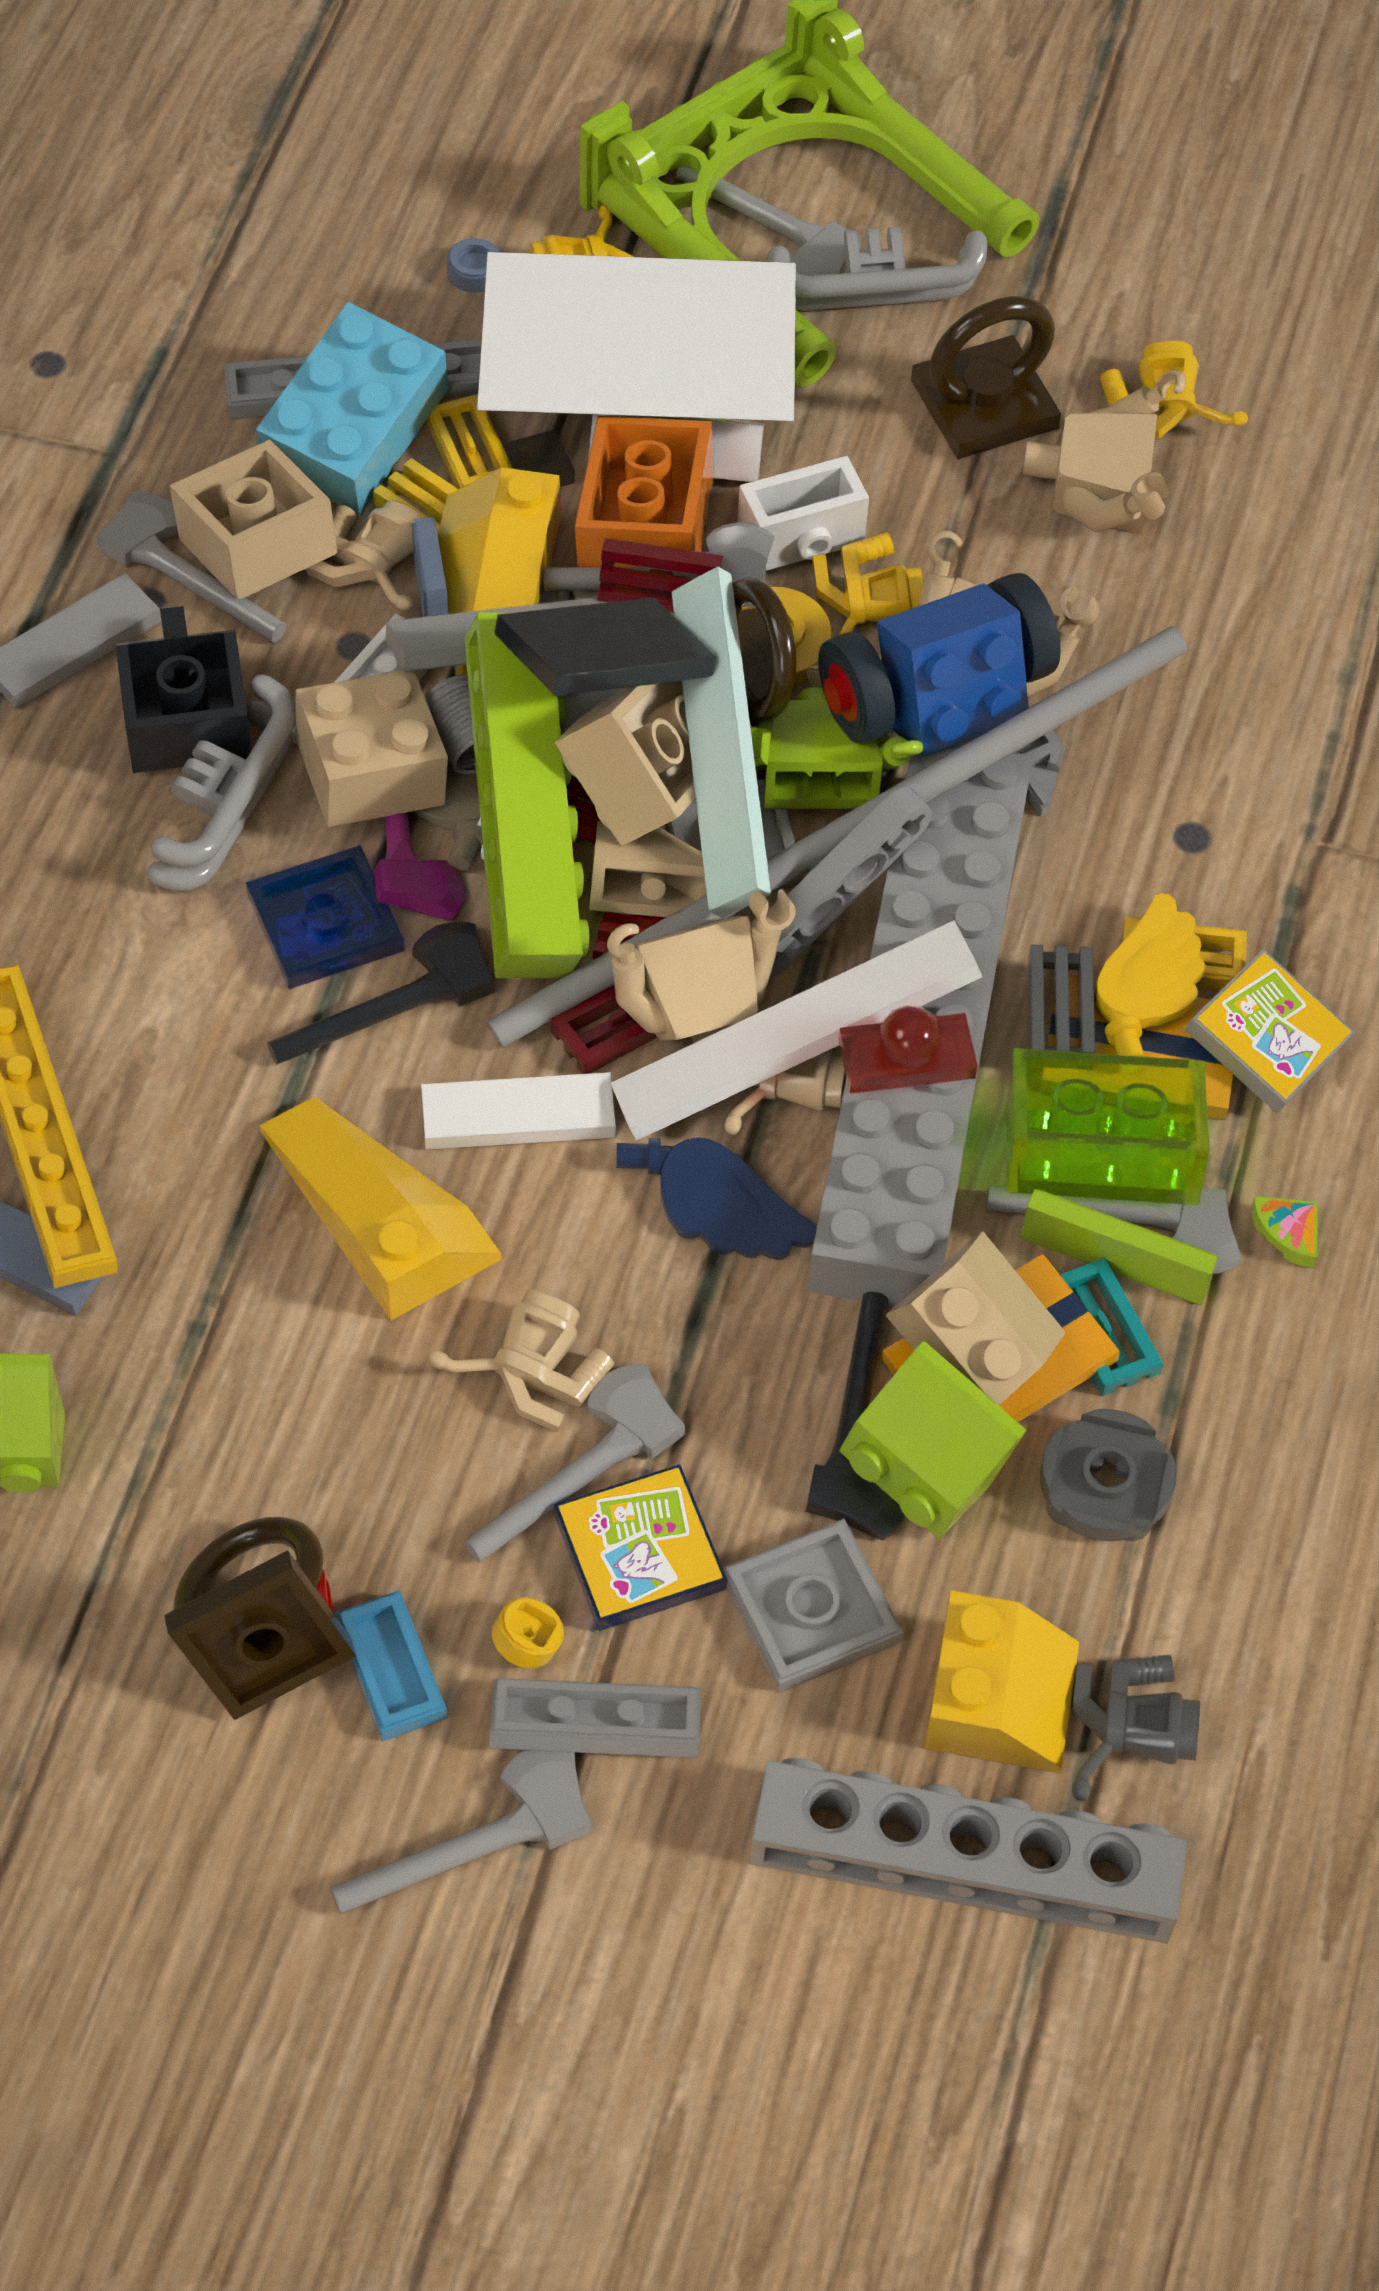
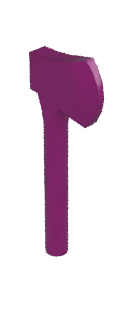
M408 812L385 816L386 859H380L374 869L377 902L407 908L436 918L453 920L465 902L466 890L462 878L456 869L448 864L447 860L418 861L411 843Z

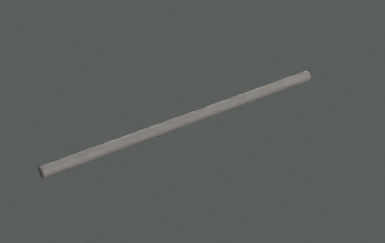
M1168 627L767 859L771 893L815 868L891 792L898 788L910 787L925 803L931 801L1187 652V645L1183 636L1176 627ZM706 894L623 943L634 944L729 918L742 909L722 918L709 911ZM609 951L488 1020L487 1024L502 1048L508 1046L551 1021V1018L577 1006L613 985V955Z

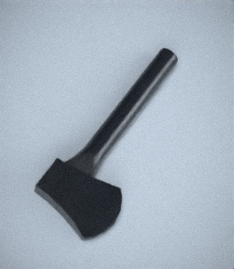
M448 922L436 925L426 931L415 942L412 948V956L429 971L427 974L405 986L267 1042L269 1052L275 1064L278 1065L423 1004L454 1000L458 1007L494 993V979L480 949L476 924L470 922Z
M871 1291L864 1293L862 1296L836 1440L825 1465L815 1464L805 1512L824 1516L835 1521L845 1519L848 1526L884 1541L902 1524L905 1517L899 1504L877 1484L860 1477L850 1465L849 1460L839 1452L856 1420L869 1406L888 1304V1298L884 1294Z

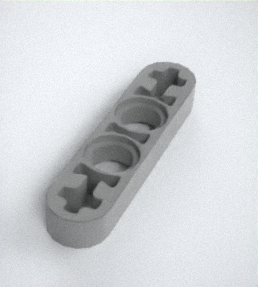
M898 788L887 795L787 895L795 906L796 914L791 924L781 931L770 978L784 971L927 828L932 819L933 812L912 788Z

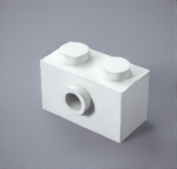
M848 456L740 485L737 522L754 524L768 530L775 536L766 564L767 571L806 559L813 560V555L841 550L842 546L865 539L869 496Z

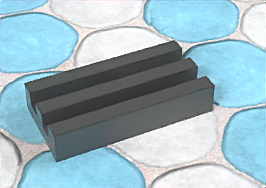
M1031 944L1028 955L1029 1063L1092 1065L1095 1054L1093 947L1080 946L1079 953H1068V946L1055 945L1054 952H1043V945ZM1043 969H1054L1056 1046H1045ZM1068 970H1077L1079 1047H1070Z

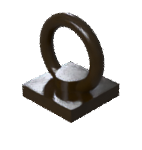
M1009 296L986 302L972 309L952 324L942 335L933 350L931 360L912 365L911 382L957 460L1059 428L1061 412L1036 373V370L1043 363L1052 347L1055 334L1052 315L1039 301L1022 296ZM1024 320L1032 327V336L1024 351L1014 335L961 350L977 333L999 322Z
M747 577L739 579L732 584L750 727L758 728L761 723L771 722L785 710L789 701L792 700L791 696L796 678V647L788 614L776 592L765 582ZM747 602H751L756 607L755 609L743 610Z
M286 1517L259 1518L238 1525L216 1538L188 1566L175 1593L174 1609L164 1615L168 1634L234 1720L356 1657L352 1638L316 1590L323 1568V1550L319 1539L307 1525L295 1519ZM268 1544H283L290 1547L295 1553L296 1560L287 1550L205 1593L216 1574L230 1561L246 1551Z

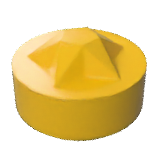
M521 1597L509 1601L503 1607L493 1623L491 1635L497 1651L507 1661L522 1668L532 1669L546 1665L553 1658L563 1642L564 1628L557 1613L547 1604L537 1599Z

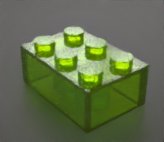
M1013 1048L1006 1099L1007 1193L1032 1194L1034 1189H1040L1056 1196L1199 1205L1210 1152L1205 1061Z

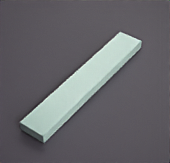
M717 566L672 591L675 618L716 656L712 676L682 680L708 908L710 912L723 918L748 906V899L752 893L761 891L767 897L771 895L732 576L729 572Z

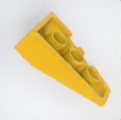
M501 467L447 496L438 531V541L447 587L448 614L542 603L545 590L544 569L545 567H550L561 521L559 475ZM466 664L455 666L456 676L467 675Z
M315 1096L259 1125L263 1137L391 1321L502 1260L501 1252L467 1205Z

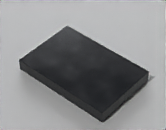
M654 597L498 614L494 634L554 696L706 678L713 675L716 656Z

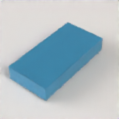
M400 1590L335 1613L339 1622L352 1638L356 1657L352 1658L351 1662L382 1742L447 1718V1708Z

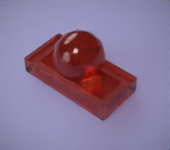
M905 1005L893 1009L882 1023L839 1028L838 1042L849 1094L976 1079L978 1065L966 1013L934 1016V1014L921 1006Z

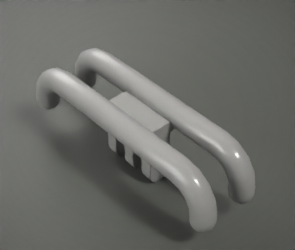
M900 226L888 227V249H881L879 229L867 228V250L859 251L857 230H845L844 247L847 273L805 276L796 272L795 309L813 311L940 301L961 296L973 286L986 262V236L977 230L967 234L965 245L960 247L958 251L959 263L905 269ZM778 245L773 247L768 253L767 262L791 263L788 250L784 246Z
M261 674L257 675L251 682L253 694L265 702L255 700L247 705L248 720L261 727L264 731L248 758L245 760L215 744L201 740L192 752L194 758L188 759L182 768L183 776L177 777L171 786V792L175 797L212 815L202 834L192 842L182 843L163 836L158 837L152 843V853L155 858L160 860L153 862L147 870L148 878L153 884L172 891H191L205 885L220 868L287 756L291 743L290 733L295 723V702L287 688L272 677Z

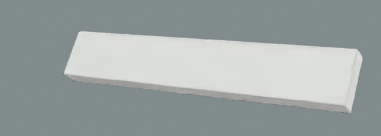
M955 920L613 1081L611 1086L627 1124L637 1141L982 978V975Z

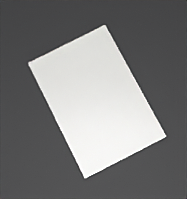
M488 252L477 410L794 421L796 263Z

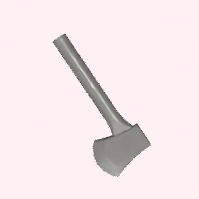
M680 167L676 171V179L683 183L696 182L698 174L689 167ZM722 178L718 180L710 196L711 198L789 238L800 246L790 255L791 263H796L797 273L805 276L842 274L845 272L847 266L844 231L849 229L834 221H831L827 226H821L800 220ZM858 234V237H859V250H860V248H861V236Z
M132 493L115 518L96 536L98 550L125 567L132 562H137L160 570L273 643L278 642L285 634L286 623L247 598L237 600L217 579L172 552L163 544V542L178 534L173 504L169 500L154 494Z
M737 522L725 524L713 530L707 536L706 542L710 553L723 556L721 568L731 574L732 583L747 577L765 582L766 564L775 537L768 530L754 524ZM545 567L544 588L546 591H598L601 567ZM621 567L650 572V569H655L649 567ZM671 571L673 572L674 576L688 577L694 579L701 576ZM747 602L744 607L755 606L751 602Z
M988 1186L986 1211L1025 1214L1034 1189ZM1185 1186L1181 1196L1155 1200L1045 1191L1130 1223L1152 1225L1176 1232L1173 1239L1218 1256L1213 1274L1231 1270L1241 1262L1242 1258L1230 1223L1226 1190Z
M632 1364L619 1367L602 1377L589 1396L588 1412L613 1429L590 1450L464 1540L467 1551L475 1561L480 1563L613 1465L641 1453H645L653 1459L685 1435L684 1423L672 1411L662 1396L646 1364Z
M524 1750L517 1754L504 1768L500 1779L521 1806L496 1821L330 1887L339 1913H345L507 1846L524 1842L545 1841L549 1850L592 1833L591 1822L584 1807L578 1785L575 1752Z

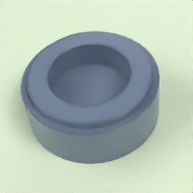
M470 238L459 241L451 247L447 254V274L450 282L458 289L466 292L485 291L488 252H500V250L493 243L484 239Z

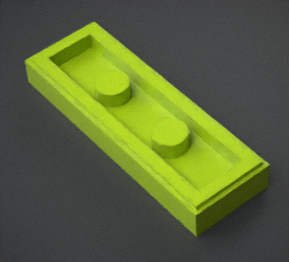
M1034 1189L1026 1208L1020 1239L1088 1264L1105 1258L1113 1273L1201 1306L1209 1289L1218 1256L1209 1251L1040 1189Z

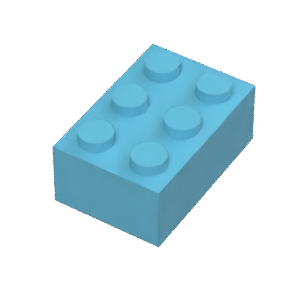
M347 302L257 427L258 443L261 444L270 439L331 502L337 505L348 506L355 511L356 515L360 516L372 499L373 491L384 482L431 415V412L449 389L446 353L444 350Z

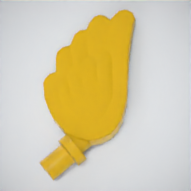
M1159 893L1154 896L1137 926L1106 960L1098 976L1094 994L1095 1006L1100 1014L1109 1021L1105 1027L1108 1043L1115 1046L1121 1066L1126 1069L1136 1068L1145 1061V1055L1139 1040L1142 1036V1029L1160 1026L1183 1016L1195 1006L1198 998V990L1195 984L1203 976L1205 963L1199 956L1201 949L1200 938L1194 934L1196 927L1195 918L1188 912L1177 911L1176 901L1170 894Z

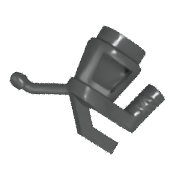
M1170 1654L1157 1657L1113 1660L1109 1708L1105 1713L1090 1698L1092 1665L1077 1664L1073 1711L1102 1741L1099 1747L1078 1770L1076 1780L1072 1784V1793L1077 1801H1085L1088 1798L1091 1790L1089 1778L1110 1752L1122 1753L1124 1750L1170 1765L1176 1764L1178 1759L1196 1761L1200 1701L1183 1699L1181 1693L1178 1692L1127 1696L1128 1687L1174 1682V1667Z

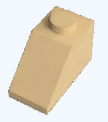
M597 821L589 910L668 917L707 894L702 852L660 827L621 846L612 831L605 827L601 821Z

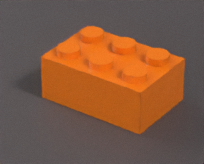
M612 416L597 417L575 523L577 567H601V553L605 538L701 552L714 478L712 421ZM615 563V567H642L629 564Z

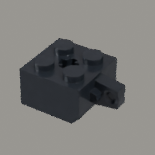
M184 606L160 609L164 638L116 643L125 729L133 773L184 767L188 759L194 758L192 752L201 740L215 744L245 760L248 758L252 748L235 629L188 635Z

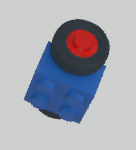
M1016 573L998 578L988 585L983 583L877 621L881 659L868 639L858 632L844 633L827 640L821 645L818 654L819 676L825 699L835 721L851 741L855 743L869 742L883 737L893 730L907 741H920L923 744V750L920 754L924 757L981 736L1027 710L1029 705L1026 683L1052 674L1059 665L1061 649L1055 617L1044 593L1032 578L1023 573Z

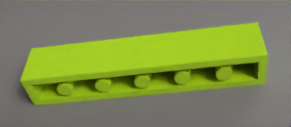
M477 612L464 638L495 978H563L574 970L580 959L587 955L589 949L588 923L585 919H579L578 899L581 898L584 884L583 868L580 862H574L572 842L575 841L577 836L578 815L576 807L568 805L566 789L572 774L566 768L562 753L555 744L561 737V730L566 722L565 695L554 696L494 634L497 615L507 613Z

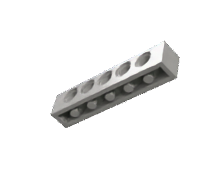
M788 1758L783 1760L782 1763L767 1760L749 1864L1166 1944L1170 1939L1178 1918L1188 1839L1170 1836V1832L1163 1827L1146 1823L1133 1824L1129 1828L1101 1823L1100 1819L1091 1813L1078 1810L1063 1811L1059 1815L1031 1810V1807L1021 1800L1009 1797H996L989 1802L961 1797L962 1795L958 1790L940 1784H926L921 1786L920 1789L892 1784L891 1779L887 1776L871 1771H857L852 1773L851 1776L823 1771L822 1766L818 1763L802 1758ZM821 1809H832L839 1812L845 1818L846 1823L839 1828L827 1829L819 1826L812 1819L811 1815ZM890 1822H901L908 1825L914 1831L916 1837L907 1842H896L886 1837L881 1827ZM959 1835H970L977 1838L984 1845L985 1851L978 1855H965L957 1851L950 1840ZM1029 1848L1042 1849L1051 1855L1055 1865L1046 1869L1032 1867L1022 1858L1021 1852ZM1099 1861L1111 1862L1122 1870L1125 1879L1119 1882L1104 1881L1093 1872L1091 1865Z

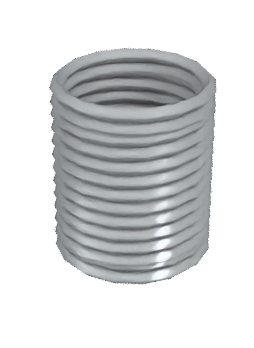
M453 676L435 685L424 697L453 770L461 774L476 773L468 676Z

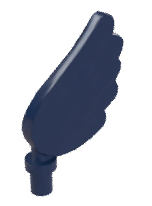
M700 1137L686 1139L675 1146H661V1138H649L648 1143H617L616 1168L648 1169V1174L660 1175V1193L663 1208L669 1222L679 1236L687 1239L700 1236L707 1246L717 1254H728L735 1251L747 1258H756L762 1254L775 1260L785 1259L790 1254L792 1246L807 1248L814 1244L817 1230L816 1225L782 1200L738 1155L720 1143Z

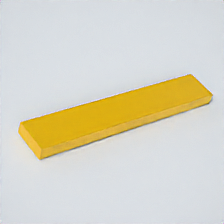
M16 965L0 969V1121L53 1287L55 1289L118 1273L117 1258L20 967Z

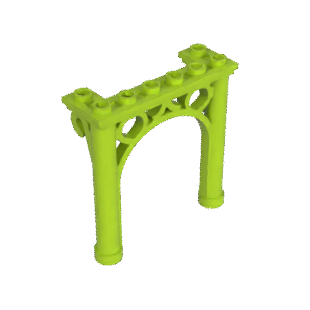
M838 0L790 1L787 7L786 37L783 46L766 56L757 58L749 66L729 78L718 81L709 90L685 104L676 106L668 114L643 129L632 131L629 106L624 101L617 103L602 113L593 115L587 122L580 125V206L587 212L592 208L598 211L599 207L604 205L662 258L740 261L717 239L708 223L706 207L718 180L723 178L738 163L761 150L784 142L809 138L850 141L882 154L969 228L985 234L987 244L1005 258L1016 255L1028 245L1034 237L1040 222V216L1022 199H1012L887 94L885 88L857 56L864 51L862 32L849 13L837 8ZM792 98L807 99L814 104L810 113L790 114L777 109L778 105L784 104L785 101ZM828 104H832L842 114L828 113ZM714 142L709 147L707 159L705 153L702 152L701 149ZM680 167H689L698 174L696 182L679 185L665 184L658 179L669 171ZM692 207L691 223L683 217L677 208ZM795 309V384L798 387H807L817 382L828 371L835 359L837 348L831 339Z

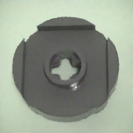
M1097 1409L1082 1414L1081 1420L1072 1422L1065 1428L1063 1424L1049 1439L1040 1470L1041 1490L1047 1501L1046 1510L1050 1518L1057 1524L1067 1526L1077 1534L1094 1540L1137 1541L1143 1539L1149 1533L1151 1527L1163 1517L1173 1495L1176 1484V1464L1170 1449L1166 1453L1163 1444L1155 1438L1156 1430L1140 1417L1124 1411ZM1103 1463H1111L1116 1466V1476L1126 1479L1123 1484H1114L1113 1487H1105L1100 1485L1098 1480L1091 1476L1090 1471L1099 1472L1103 1467Z

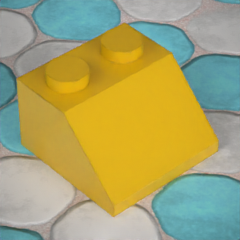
M951 1590L943 1624L924 1749L1061 1773L1079 1641L1020 1602Z

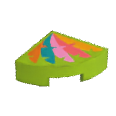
M1254 1195L1251 1215L1258 1233L1264 1235L1274 1247L1283 1252L1282 1257L1289 1262L1303 1267L1314 1268L1318 1254V1202Z

